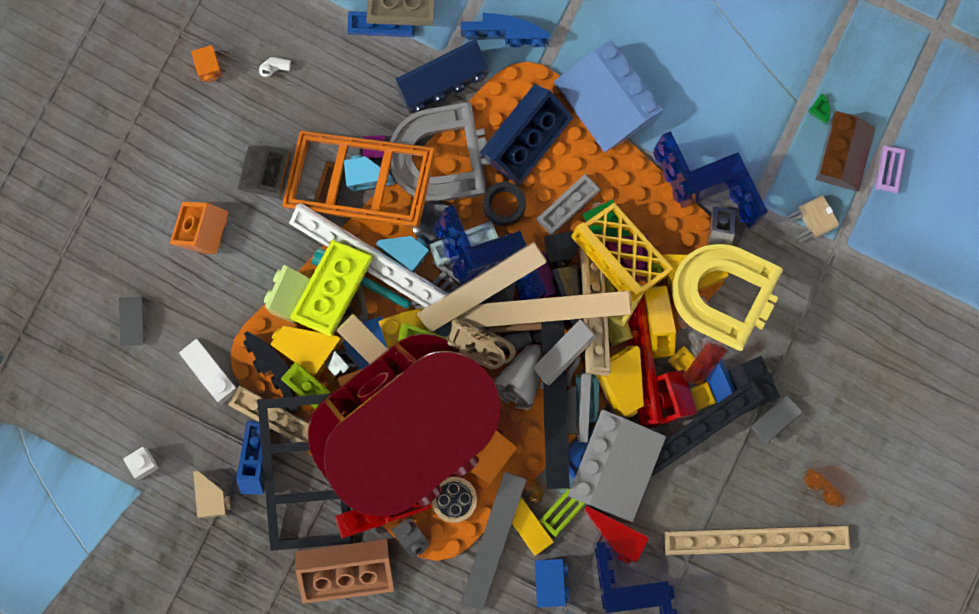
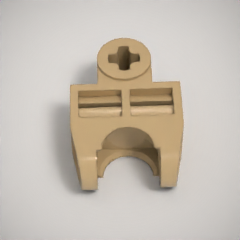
M453 320L451 333L445 339L448 340V345L460 349V354L471 358L476 363L489 369L499 368L503 363H508L514 359L516 351L512 343L483 327L477 329L464 320ZM502 346L510 350L508 359L505 358L503 351L500 349ZM489 359L497 361L498 364H492Z

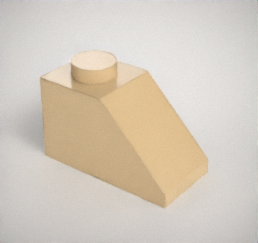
M193 471L197 517L202 519L227 516L228 510H231L230 496H226V492L199 471Z

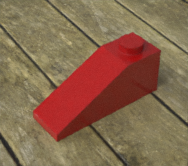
M586 506L584 512L613 552L619 555L617 559L628 565L631 562L637 563L649 537Z

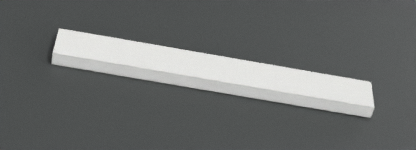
M299 203L296 206L289 224L327 247L333 239L371 255L373 261L367 272L425 308L448 294L304 204Z

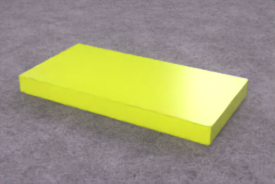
M332 239L291 314V320L332 337L373 261V257Z

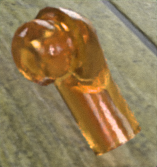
M526 478L523 489L529 490L531 493L530 501L540 503L542 496H544V490L537 481Z

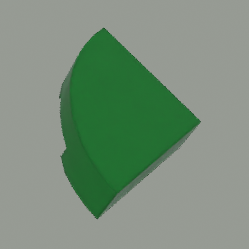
M821 93L808 110V113L826 125L830 118V105L827 97Z

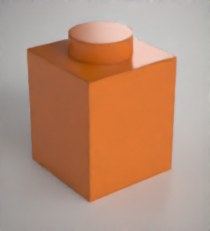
M212 45L191 51L201 82H213L222 76L217 55Z

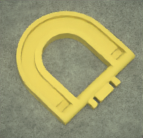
M726 244L707 245L693 251L680 263L673 281V301L680 316L692 328L736 350L742 351L754 327L762 330L765 326V323L762 321L767 322L774 308L773 304H776L778 297L772 295V292L783 269L735 246ZM713 271H726L761 287L744 323L709 307L702 301L698 293V283L704 275Z

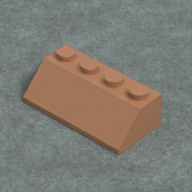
M387 539L295 551V570L303 604L394 592Z

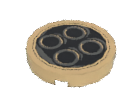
M449 477L439 484L442 487V492L432 501V506L439 518L446 522L458 523L465 521L473 514L477 506V495L474 487L467 480L461 477Z

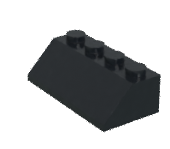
M578 265L553 270L552 278L558 297L582 295L581 271ZM570 319V320H567L570 329H571L580 319ZM585 350L580 354L582 362L585 361Z

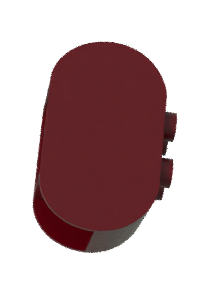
M426 333L413 334L399 340L323 400L311 416L308 426V445L315 464L337 496L346 505L360 513L372 516H389L406 511L416 503L420 506L431 503L442 492V487L439 484L453 473L456 476H462L470 472L479 462L477 454L491 441L500 417L499 394L492 378L485 369L471 358L460 354V349L448 345V340L440 336Z

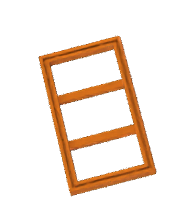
M300 131L282 207L295 210L296 206L302 203L321 214L419 228L435 160L436 148ZM309 142L339 145L325 204L296 199ZM348 147L384 151L371 210L335 205ZM393 153L423 156L410 216L380 212Z

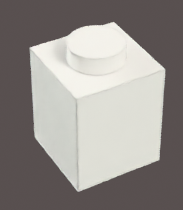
M141 447L123 459L133 477L137 480H141L159 469L149 450L145 447Z

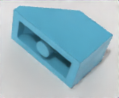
M355 155L349 160H344L346 186L351 191L376 188L380 172L378 165L363 155ZM389 174L386 186L395 185V179Z
M412 236L383 239L376 243L378 249L414 273L430 254L429 249H427L428 244L419 237L416 240Z

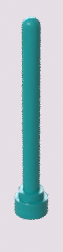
M319 247L312 258L311 264L318 266L326 251ZM365 276L363 277L360 285L406 309L411 307L410 300Z

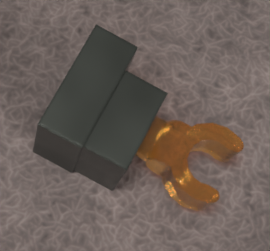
M346 350L334 351L325 363V366L330 371L321 375L319 381H326L329 378L330 383L326 388L333 389L337 385L339 376L355 372L359 365Z

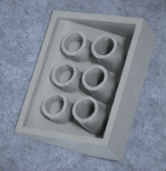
M602 410L568 497L633 522L666 436Z

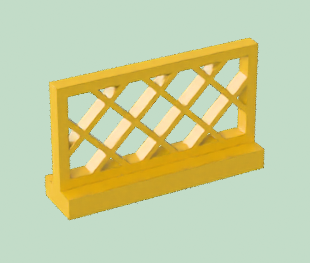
M615 203L608 206L586 223L582 222L576 226L571 236L619 292L630 291L631 304L674 270ZM613 212L618 217V223L607 222V215ZM592 225L602 226V235L594 234L589 227ZM606 227L618 229L617 237L606 236ZM622 230L630 231L633 234V240L621 238ZM605 241L617 243V252L609 251L605 247ZM621 244L633 245L632 254L621 253ZM637 246L645 247L648 251V257L636 255ZM620 258L632 260V268H624L620 264ZM636 260L648 262L647 271L636 270ZM652 263L660 264L664 271L662 273L651 272ZM635 275L646 276L647 284L640 287L635 281Z

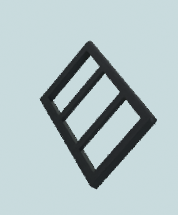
M332 393L257 399L270 551L353 543V535L342 539L340 534L279 539L276 504L340 498L334 490L275 495L272 454L308 451L310 449L308 441L271 444L268 408L320 404ZM340 499L341 512L351 511V508Z

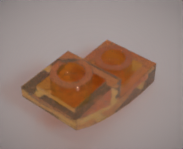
M811 468L803 472L805 475L803 480L809 490L812 489L813 492L823 489L822 497L828 506L831 505L832 508H836L845 503L838 491L821 474Z

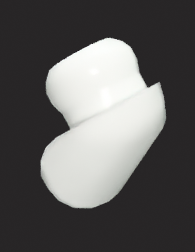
M270 57L260 65L259 73L263 77H269L278 69L290 71L291 60Z

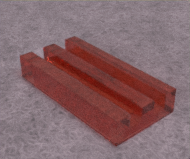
M707 342L682 377L686 382L702 385L727 350L723 345L718 346L715 343Z

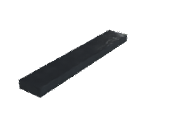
M753 379L665 439L651 475H656L764 400L766 397Z

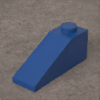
M246 421L236 477L241 494H264L265 490L258 421Z

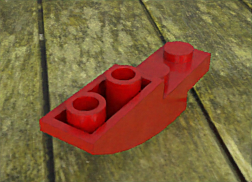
M416 503L406 511L389 516H372L352 510L336 515L335 520L343 539L431 509V505L429 503L425 506H420Z

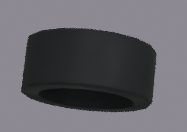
M499 182L491 186L485 193L483 208L485 215L492 223L506 227L514 225L524 215L526 207L525 195L520 187L515 184ZM499 192H510L516 197L518 202L517 210L511 216L501 217L492 210V199Z

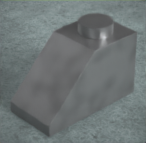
M713 206L707 245L726 244L732 246L735 233L736 210Z

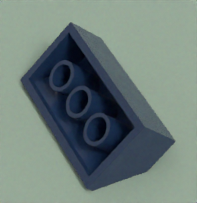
M474 39L395 80L398 93L410 114L425 110L427 108L426 105L432 102L439 103L447 98L446 95L452 92L459 93L466 89V85L472 82L476 84L483 81L486 75H488V67L478 42Z
M534 84L479 153L492 167L520 186L574 117L550 90Z

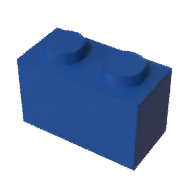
M563 559L534 561L537 608L565 606V601H569V587H564V578H568V565L563 564Z

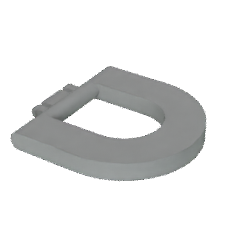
M470 102L416 112L402 121L391 137L390 142L416 145L420 139L427 135L465 129L472 171L441 177H430L425 202H446L481 196L487 192L483 166L490 165V162L482 159L481 157L483 156L479 153L486 145V138L478 139L480 136H485L484 129L476 130ZM393 153L390 166L392 176L403 191L414 197L420 172L413 164L412 155Z

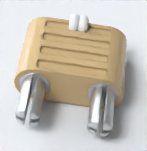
M822 195L799 206L798 211L786 216L789 223L802 217L808 231L797 236V239H800L798 240L800 243L811 237L815 239L839 226L833 210Z

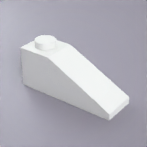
M197 339L179 352L219 404H224L235 394L237 387Z

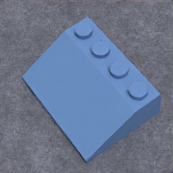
M612 39L593 50L554 81L556 87L604 153L657 121L663 111L660 104Z

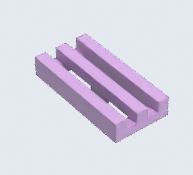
M886 145L882 147L875 190L890 191L894 194L898 193L905 149ZM889 151L891 153L889 158L885 185H883L882 179L887 158V152ZM899 153L894 186H890L895 154Z

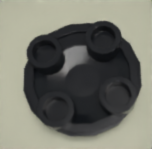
M440 201L424 203L419 228L412 227L414 235L427 244L451 237L456 229L454 212L448 205Z

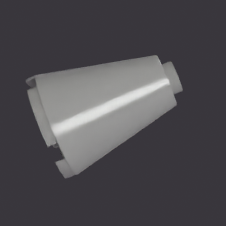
M536 344L532 346L527 345L493 381L499 398L508 404L511 400L517 403L515 405L516 408L528 410L533 405L540 381V376L533 367L542 359V347Z

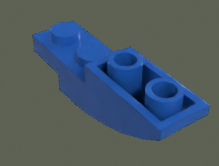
M483 13V21L461 22V37L469 40L478 39L479 37L500 39L501 36H505V45H510L513 48H519L523 45H532V47L539 48L549 44L550 34L531 22L517 17L496 13Z

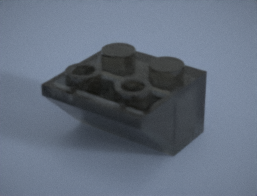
M248 146L238 190L282 199L292 158L289 150L271 146Z

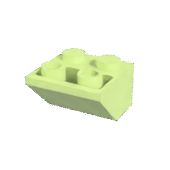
M283 265L282 269H278L274 276L273 282H275L273 290H269L265 296V308L270 314L295 324L296 322L291 320L290 316L307 287L310 278Z

